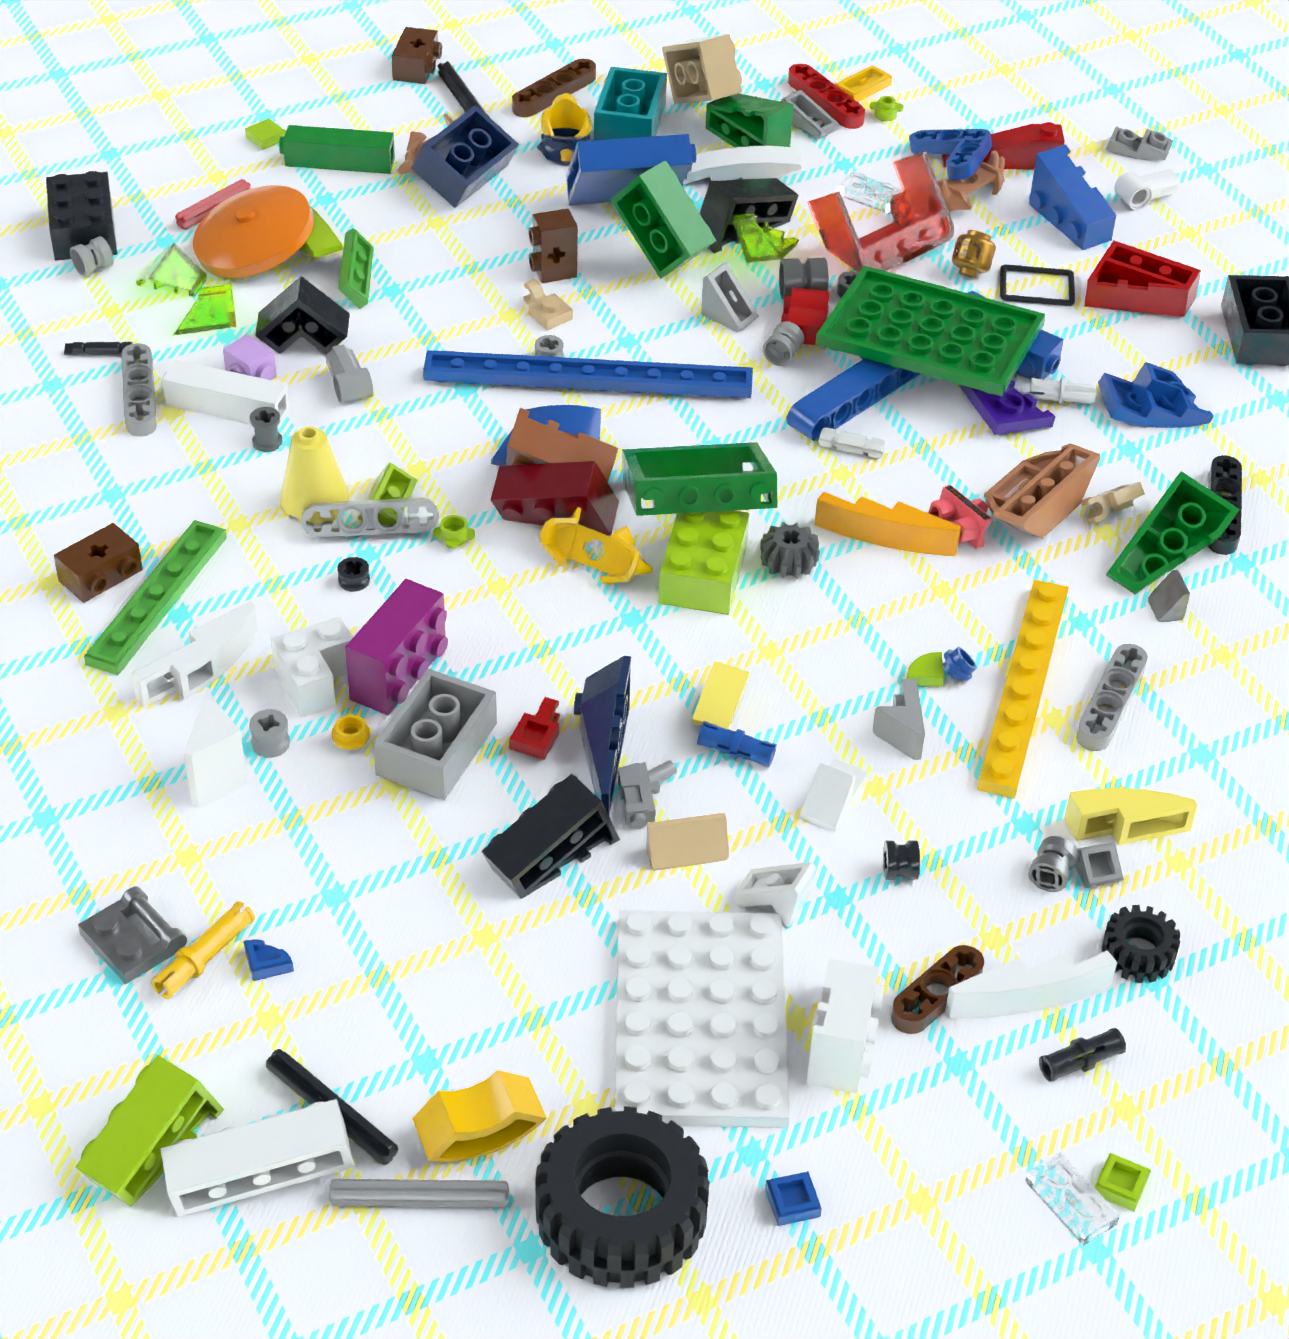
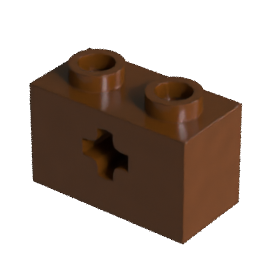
M405 26L391 55L393 81L418 84L427 83L430 74L435 72L436 60L441 59L443 45L442 42H438V30Z
M569 208L533 214V227L528 229L530 244L533 246V253H529L531 271L537 273L541 283L577 278L578 225Z
M114 522L53 555L58 581L83 603L143 570L139 543Z

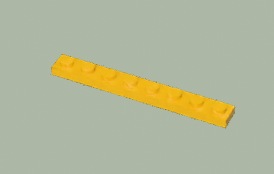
M1033 580L977 788L979 791L1014 799L1016 797L1067 599L1068 586Z

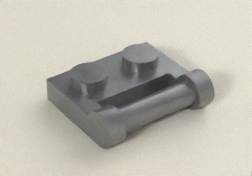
M138 886L129 888L123 893L120 900L78 924L79 932L83 939L125 985L174 956L187 943V937L179 928H172L149 904L147 894ZM136 913L160 941L151 945L127 918Z

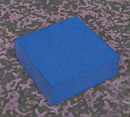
M809 1171L766 1180L765 1191L777 1226L821 1217L822 1207Z

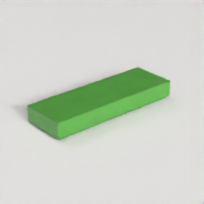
M352 228L345 233L338 289L354 305L361 309L368 304L374 247L356 229Z

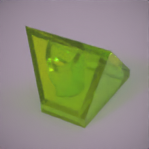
M753 213L736 215L734 217L733 223L746 263L783 259L798 245L799 239L795 237L783 238L785 231L769 227V222L767 221L764 222L763 228H760L755 222L757 216Z
M173 243L147 264L136 279V286L142 287L146 281L151 280L156 290L162 286H170L174 288V293L176 294L178 293V288L187 290L189 296L195 297L207 281V274Z
M232 284L199 288L197 300L173 336L237 327Z

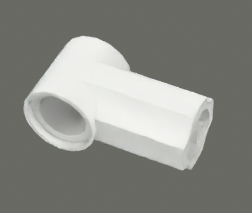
M1171 168L1140 176L1132 171H1128L1116 180L1114 190L1132 209L1140 210L1153 199L1177 193L1179 183L1176 173Z

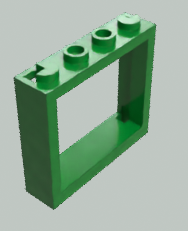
M758 442L622 449L623 484L636 516L778 508L777 472ZM743 463H750L753 470L743 471ZM761 494L765 498L766 502H761ZM641 498L643 500H653V508H642Z

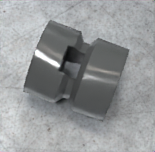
M799 258L781 259L779 264L781 299L784 300L785 295L791 296L792 287L828 291L829 274L826 258H807L805 263H802Z

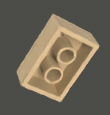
M730 34L689 39L661 47L674 104L712 101L742 92V76L737 69L735 60L736 48Z

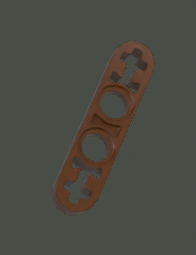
M584 58L574 60L516 92L512 96L513 114L519 117L534 116L552 106V102L557 96L564 93L573 94L596 80V63L593 60Z

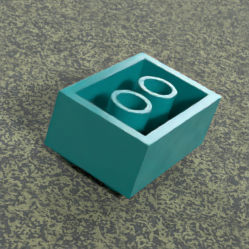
M610 66L594 111V140L656 136L666 105L667 73Z

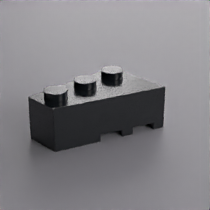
M777 178L710 181L699 213L704 222L710 227L711 233L716 239V242L709 246L708 249L715 254L722 251V246L734 241L739 244L745 241V236L754 232L762 234L790 222L799 194Z

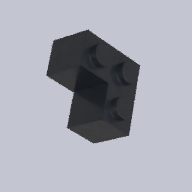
M300 276L258 313L255 336L278 354H281L302 337L326 355L332 350L333 346H337L347 338L350 313L304 277Z

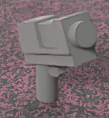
M671 760L649 771L647 770L646 762L618 768V786L621 799L624 800L626 825H632L635 829H641L648 822H655L656 809L652 794L660 792L659 782L677 773L676 766Z

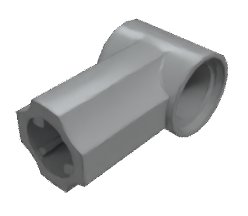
M344 344L333 346L332 350L325 355L326 365L333 377L334 389L339 403L373 396L372 379L367 367L361 368L353 350L346 348Z

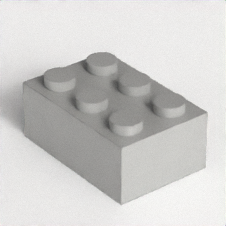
M427 669L373 743L376 776L445 800L497 724L496 692Z

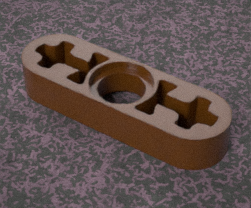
M959 945L947 952L895 997L891 1013V1021L894 1027L906 1034H917L925 1030L945 1012L948 993L945 995L931 993L927 986L932 983H940L949 990V987L981 974L984 967L982 953L968 945ZM957 965H960V966H962L963 968L960 969V970L957 972V978H956V977H955V974H956V970H957ZM919 1000H920V1001H921V1004H920V1006H919V1011H918V1015H917L916 1013H914V1012H912V1011L915 1010V1009L918 1007V1005H919Z

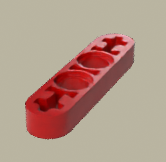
M798 63L790 66L788 84L796 91L802 90L844 128L857 129L863 126L865 108L810 65Z

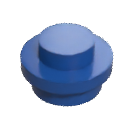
M958 646L954 650L948 649L943 654L946 660L943 666L953 679L958 680L961 678L968 682L973 677L972 673L977 669V666L963 648Z

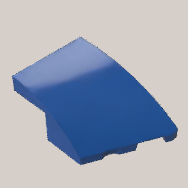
M1148 362L1143 364L1133 382L1105 372L1098 381L1110 418L1117 421L1144 427L1181 428L1208 424L1214 417L1211 411L1200 409L1194 403L1196 395L1183 384L1182 380L1173 371Z
M548 405L526 409L530 411L528 418L547 425L548 420L559 423L558 430L576 436L578 432L600 440V408L581 405ZM512 430L492 457L491 464L497 466L506 465L507 446Z

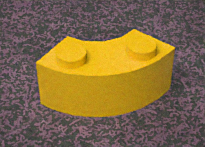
M500 1070L494 1072L486 1080L469 1088L456 1091L438 1090L412 1118L428 1160L437 1162L462 1161L493 1153L522 1139L547 1119L530 1078Z

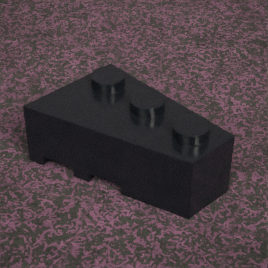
M571 773L563 781L556 783L549 790L548 794L533 807L523 811L518 820L503 833L494 836L488 846L481 852L492 871L522 899L561 876L559 868L574 859L582 863L591 858L589 850L604 841L612 845L619 841L620 838L603 802Z

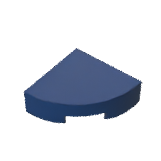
M259 939L243 941L253 981L294 972L292 959L284 949L267 945L265 941Z

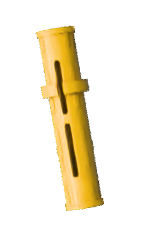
M241 901L235 902L224 915L189 947H181L175 953V959L157 976L151 979V985L156 993L159 995L166 988L162 998L171 999L191 978H198L205 971V965L249 924L254 922L255 915L251 908L247 906L240 912V909L244 907V903Z

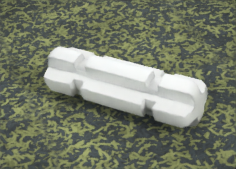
M825 427L821 430L819 436V446L832 449L835 446L838 451L862 456L865 452L868 453V457L880 459L885 450V440L875 437L868 440L865 435L840 431L839 434L836 433V429Z

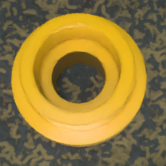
M357 715L340 717L331 732L333 743L345 750L359 749L366 745L370 739L368 725Z

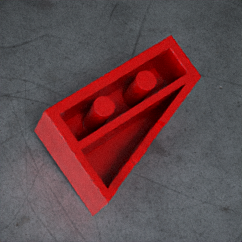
M1113 240L1087 280L1084 306L1185 317L1197 297L1201 270Z

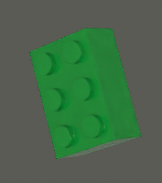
M666 160L639 175L610 199L660 279L682 267L716 242L710 227L704 222L694 206V202L687 195L675 172L670 168Z

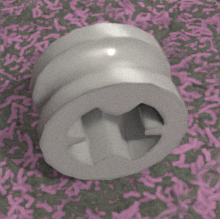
M555 335L539 337L535 341V356L564 357L563 340Z

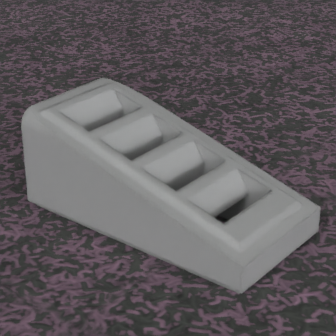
M802 90L781 99L782 102L794 104L792 125L820 139L839 129L840 124Z

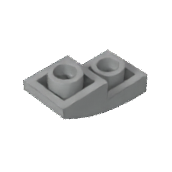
M1116 126L1106 150L1135 159L1165 160L1173 140L1161 132H1154L1150 129H1146L1143 137H1140L1129 129Z

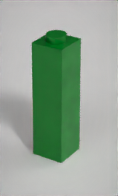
M288 125L285 136L280 137L279 152L284 154L286 167L391 174L395 160L394 132Z

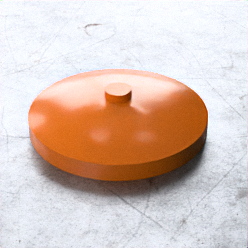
M266 185L251 188L224 200L202 219L193 236V250L201 266L213 275L225 278L256 275L283 263L304 245L313 229L314 214L306 197L294 188L282 185Z

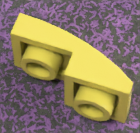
M714 661L694 711L692 724L701 727L703 722L706 721L719 727L730 729L737 707L739 708L750 672Z

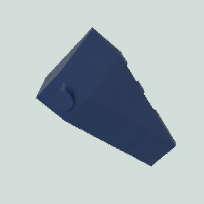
M626 655L586 677L583 693L576 692L574 701V715L580 716V734L594 793L603 802L609 816L630 711L632 656Z

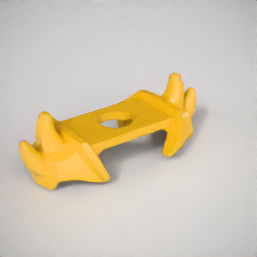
M577 507L572 517L551 518L541 528L540 544L551 555L553 560L559 563V566L563 567L566 558L608 573V576H600V581L603 584L611 585L618 582H629L635 575L649 574L653 571V567L642 559L641 552L635 547V542L628 526L616 530L610 537L578 524L581 508ZM595 539L601 541L605 548L603 557L599 560L592 559L588 554V550L584 549L586 542L589 543Z

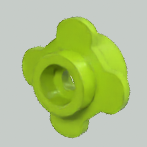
M882 96L878 101L870 102L869 108L875 110L874 116L878 120L893 121L897 118V112L903 111L904 105L897 103L895 98L891 96Z
M449 515L440 521V527L434 528L433 536L443 540L447 548L456 549L466 540L474 539L475 530L468 528V522L464 517Z

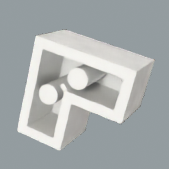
M341 616L270 638L274 671L300 718L336 707L334 679L347 675L345 646L353 638Z

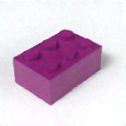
M405 578L345 646L349 698L351 701L385 715H389L397 704H402L405 701L413 685L421 679L437 657H441L447 649L448 638L446 637L445 630L447 611L444 607V593Z

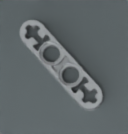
M135 343L126 346L122 350L124 418L127 432L133 436L143 437L153 433L157 427L154 367L151 348L142 343ZM140 359L141 363L134 364L135 360ZM138 377H144V378H145V379H143V380H138V381L132 380V379L138 378ZM136 398H147L143 401H132ZM137 415H144L143 420H138Z
M427 498L321 502L310 504L304 509L301 525L306 534L312 537L418 533L432 530L438 523L439 512L435 503ZM408 506V514L418 513L419 507L422 506L426 507L428 513H433V516L427 517V523H420L418 517H408L409 525H402L404 519L402 507ZM386 507L394 509L398 514L396 523L390 526L381 524L377 517L379 511ZM355 509L362 514L363 521L357 527H348L342 520L344 512ZM331 510H338L336 519L338 528H332L333 521L322 522L321 528H314L312 522H307V519L312 518L313 512H320L322 518H332Z
M1129 643L1122 644L1115 650L1079 722L1076 739L1083 748L1090 751H1101L1109 746L1143 677L1148 655L1142 647ZM1128 660L1132 661L1129 669L1124 668V664ZM1120 681L1125 683L1127 687L1122 689L1115 688L1109 682ZM1101 704L1110 705L1116 711L1104 712L1097 706ZM1095 724L1101 726V730L1097 734L1092 733Z

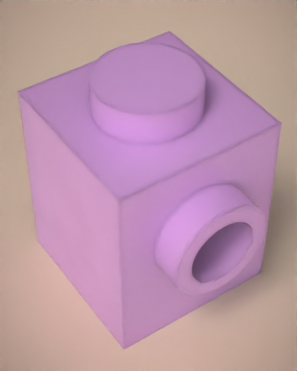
M247 334L223 348L226 371L273 380L277 377L274 350Z

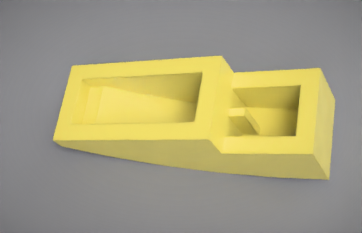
M1131 788L1088 789L1070 792L1064 819L1076 841L1113 834L1117 844L1122 845L1191 831L1198 805L1195 799L1153 790Z

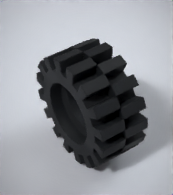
M1139 904L1132 905L1131 912L1125 906L1120 908L1119 914L1114 912L1111 915L1110 921H1108L1101 952L1108 951L1117 961L1114 973L1121 969L1122 978L1128 980L1131 974L1135 976V982L1142 983L1144 976H1147L1149 983L1156 982L1158 975L1163 979L1167 976L1169 970L1172 971L1181 940L1179 939L1181 934L1179 929L1175 930L1176 923L1173 919L1165 921L1167 916L1165 912L1160 911L1158 915L1153 914L1154 907L1148 905L1146 911H1141ZM1141 938L1152 943L1155 948L1140 949L1131 945L1126 939Z

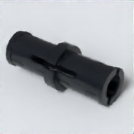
M1115 1027L1088 1039L1079 1037L1072 1040L1068 1047L1040 1056V1070L1049 1082H1053L1057 1078L1078 1070L1087 1072L1094 1069L1096 1063L1117 1054L1125 1053L1126 1042L1122 1033ZM1094 1049V1052H1091V1053H1089V1054H1086V1055H1084V1056H1080V1057H1078V1058H1075V1059L1071 1060L1072 1057H1075V1056H1077V1055H1080V1054H1082V1053H1086V1052L1091 1051V1050Z

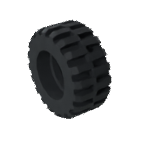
M624 1106V1111H612L611 1107L598 1109L597 1115L591 1117L588 1113H585L573 1119V1127L570 1128L568 1125H565L554 1134V1143L549 1142L543 1149L541 1163L537 1166L535 1176L536 1223L539 1224V1235L543 1245L550 1247L551 1257L559 1265L563 1266L568 1263L569 1273L579 1279H584L587 1275L593 1278V1284L604 1287L608 1286V1282L620 1283V1288H634V1282L644 1280L645 1285L660 1281V1273L665 1271L667 1275H672L682 1268L683 1258L685 1260L690 1259L698 1249L699 1239L704 1236L707 1222L710 1185L708 1180L709 1170L706 1159L699 1155L700 1147L689 1135L683 1138L684 1129L674 1121L670 1120L667 1124L662 1121V1115L648 1110L647 1114L637 1112V1107ZM613 1177H628L650 1185L663 1199L653 1208L643 1213L632 1216H615L595 1209L581 1195L589 1187L601 1180Z

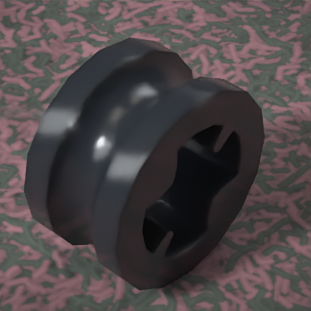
M349 557L339 562L337 566L338 584L342 589L356 592L365 589L369 585V564L366 560L359 557Z

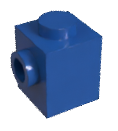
M1041 329L1016 373L1030 380L1031 378L1045 379L1049 374L1053 375L1061 362L1064 339Z

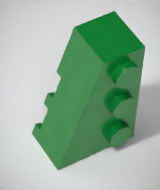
M740 93L730 95L706 104L705 129L733 147H790L794 104Z

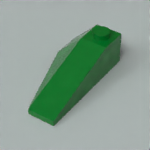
M1180 471L1108 570L1106 576L1136 595L1219 539L1240 509Z

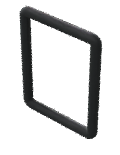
M1004 264L1000 268V297L1005 301L1072 306L1075 303L1074 272L1068 269ZM1006 270L1068 276L1069 300L1007 295Z

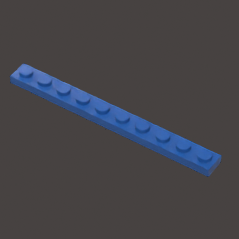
M427 350L423 368L424 381L440 383L459 382L503 386H533L536 388H566L570 390L588 389L633 393H663L667 395L681 394L701 397H752L753 367Z

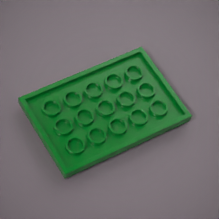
M864 265L818 331L816 345L827 347L833 351L856 355L862 359H870L888 364L894 368L917 372L927 377H935L956 385L971 387L988 394L1003 396L1044 326L1046 314Z

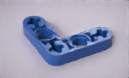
M987 129L920 130L909 136L910 149L913 154H951L946 160L947 177L956 181L964 180L974 175L992 148L991 132Z

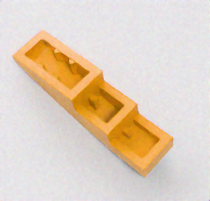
M824 491L817 498L815 526L882 547L943 556H955L957 553L961 526L900 501L891 509L862 496L855 504Z

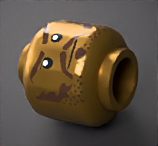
M968 230L967 234L958 236L951 261L956 267L960 268L959 274L976 278L978 273L983 274L990 270L996 245L991 241L989 234Z

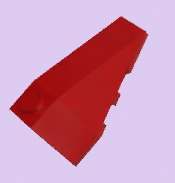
M1052 122L1028 124L992 133V148L983 162L987 163L992 151L995 150L998 152L999 158L1001 156L1005 158L1004 169L1034 170L1037 153L1064 145L1065 139L1062 124ZM941 154L943 167H946V160L951 154Z

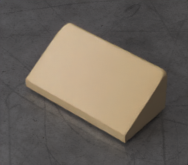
M716 813L647 823L646 851L651 869L656 871L728 860L729 845L726 814Z

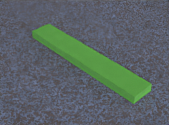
M194 520L84 655L85 665L118 676L226 540V529Z

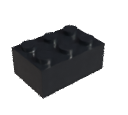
M88 171L83 174H57L46 177L49 231L54 260L71 259V247L79 244L88 245L90 240L99 236L106 240L112 255H118L108 171Z
M1228 275L1221 308L1236 364L1289 365V276Z

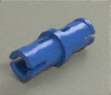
M706 721L703 722L697 738V745L729 754L728 758L736 760L739 757L757 762L766 767L771 766L777 744L746 735L744 730L737 729L733 731Z

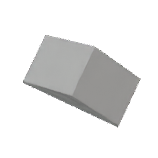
M725 262L703 278L701 315L738 332L758 318L759 314L728 263Z

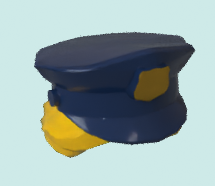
M564 93L557 96L553 100L552 106L543 111L541 117L542 140L536 148L547 160L567 166L570 165L577 142L590 140L589 133L592 129L590 115H588L586 109L578 106L576 98L572 97L571 94Z

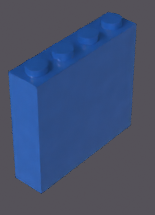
M689 134L578 141L566 174L569 205L611 202L610 199L635 178L665 160L675 172L683 187V182L687 179V174L692 169V163L696 162L695 144H690Z

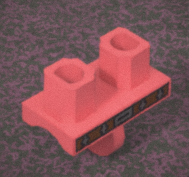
M952 485L944 486L940 499L931 502L928 513L961 526L959 544L967 541L975 549L984 547V535L993 519L986 514L988 511L986 502L980 498L970 501Z

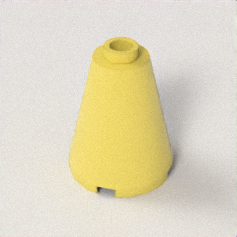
M312 426L301 428L291 438L280 494V507L284 515L289 519V514L298 518L301 524L302 513L308 505L321 502H343L350 499L348 488L326 433ZM331 510L332 518H322L320 512H313L312 518L307 519V522L321 525L324 521H335L338 510Z

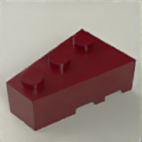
M595 461L499 466L490 499L503 520L544 526L545 522L551 518H570L577 507L581 508L578 524L610 536L619 504L618 498Z

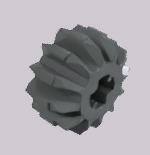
M782 521L780 527L770 526L769 531L763 534V539H761L760 543L762 565L769 568L770 574L781 573L782 579L787 575H792L795 579H798L800 573L810 575L811 569L816 567L819 561L818 535L812 534L810 527L800 528L797 522L794 525H787Z

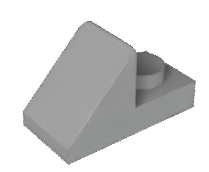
M902 679L900 694L893 695V706H878L875 708L872 731L877 737L913 760H921L925 729L917 679Z

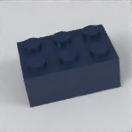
M474 105L421 147L411 169L449 204L457 208L508 166L520 144L477 105Z

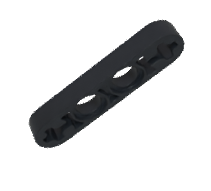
M1221 455L1212 460L1208 475V489L1240 510L1224 531L1227 532L1226 538H1222L1221 535L1219 539L1208 545V548L1217 554L1229 555L1237 550L1241 537L1242 465L1234 457ZM1223 471L1227 472L1228 477H1222ZM1217 491L1229 492V493H1231L1232 495H1231V496L1222 495V494L1218 493Z

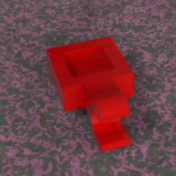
M544 697L535 715L524 712L509 738V749L545 760L560 733L559 723H557L560 714L555 712L559 706V701Z

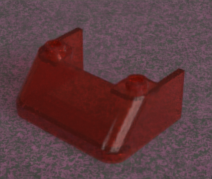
M926 151L892 162L903 191L895 194L890 202V211L894 222L868 235L858 238L840 190L807 202L828 252L858 273L864 265L889 271L952 239L954 223Z

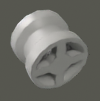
M265 709L252 716L249 722V729L252 735L251 745L253 751L265 758H273L285 753L290 745L286 715L275 709Z

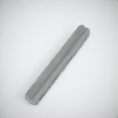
M333 1179L330 1184L329 1197L331 1204L334 1206L504 1208L509 1200L508 1182L501 1180Z

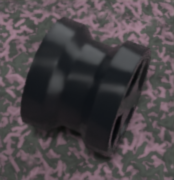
M893 840L884 841L883 872L885 880H894L897 876H906L909 880H918L920 874V848L918 840H908L905 844H897Z

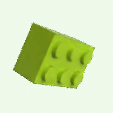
M717 511L677 514L660 569L658 604L729 615L747 548L750 513Z

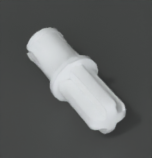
M1031 378L1029 394L1035 399L1059 401L1058 404H1062L1063 401L1092 404L1096 397V386L1093 384L1065 382V378H1061V381Z

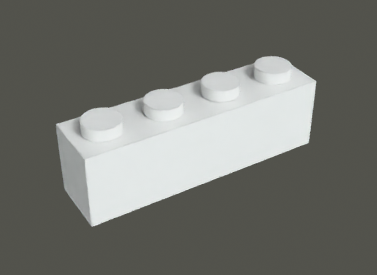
M337 1099L327 1102H316L306 1108L285 1114L270 1115L260 1121L238 1127H227L217 1133L196 1139H184L174 1145L160 1148L167 1193L178 1217L354 1167L346 1127Z

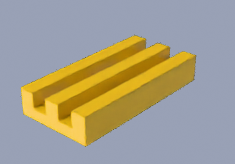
M871 65L837 82L835 85L854 100L860 102L892 85L893 76Z

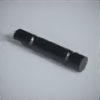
M133 342L65 343L64 355H120L122 350L126 346L133 344Z

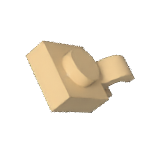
M536 279L524 283V287L530 293L523 296V300L529 305L528 314L544 329L548 331L573 320V309L555 293L546 296L543 287Z
M1140 481L1120 485L1099 495L1085 498L1081 501V505H1094L1096 509L1095 515L1089 517L1087 522L1097 523L1107 518L1111 507H1113L1114 512L1127 509L1134 505L1133 499L1145 495Z

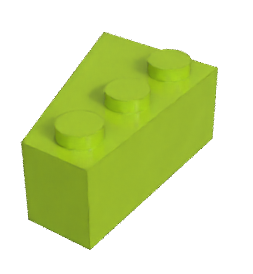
M157 1054L151 1064L146 1065L139 1072L135 1086L124 1101L119 1102L112 1109L107 1124L96 1139L91 1140L84 1147L80 1161L75 1167L90 1181L132 1207L164 1174L160 1148L174 1145L184 1139H196L197 1134L193 1131L209 1115L217 1119L225 1109L197 1078Z

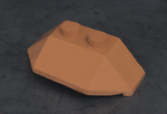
M1070 443L1061 446V450L1048 451L1022 460L984 493V500L995 518L1013 528L1043 539L1081 504L1100 461V454Z

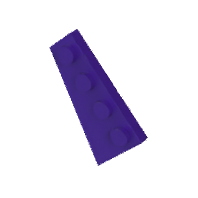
M1011 380L1003 396L988 394L978 389L958 385L994 435L1049 428L1054 425L1056 416L1049 410L1042 412L1036 407L1037 400L1029 393L1022 395L1014 388L1016 382Z

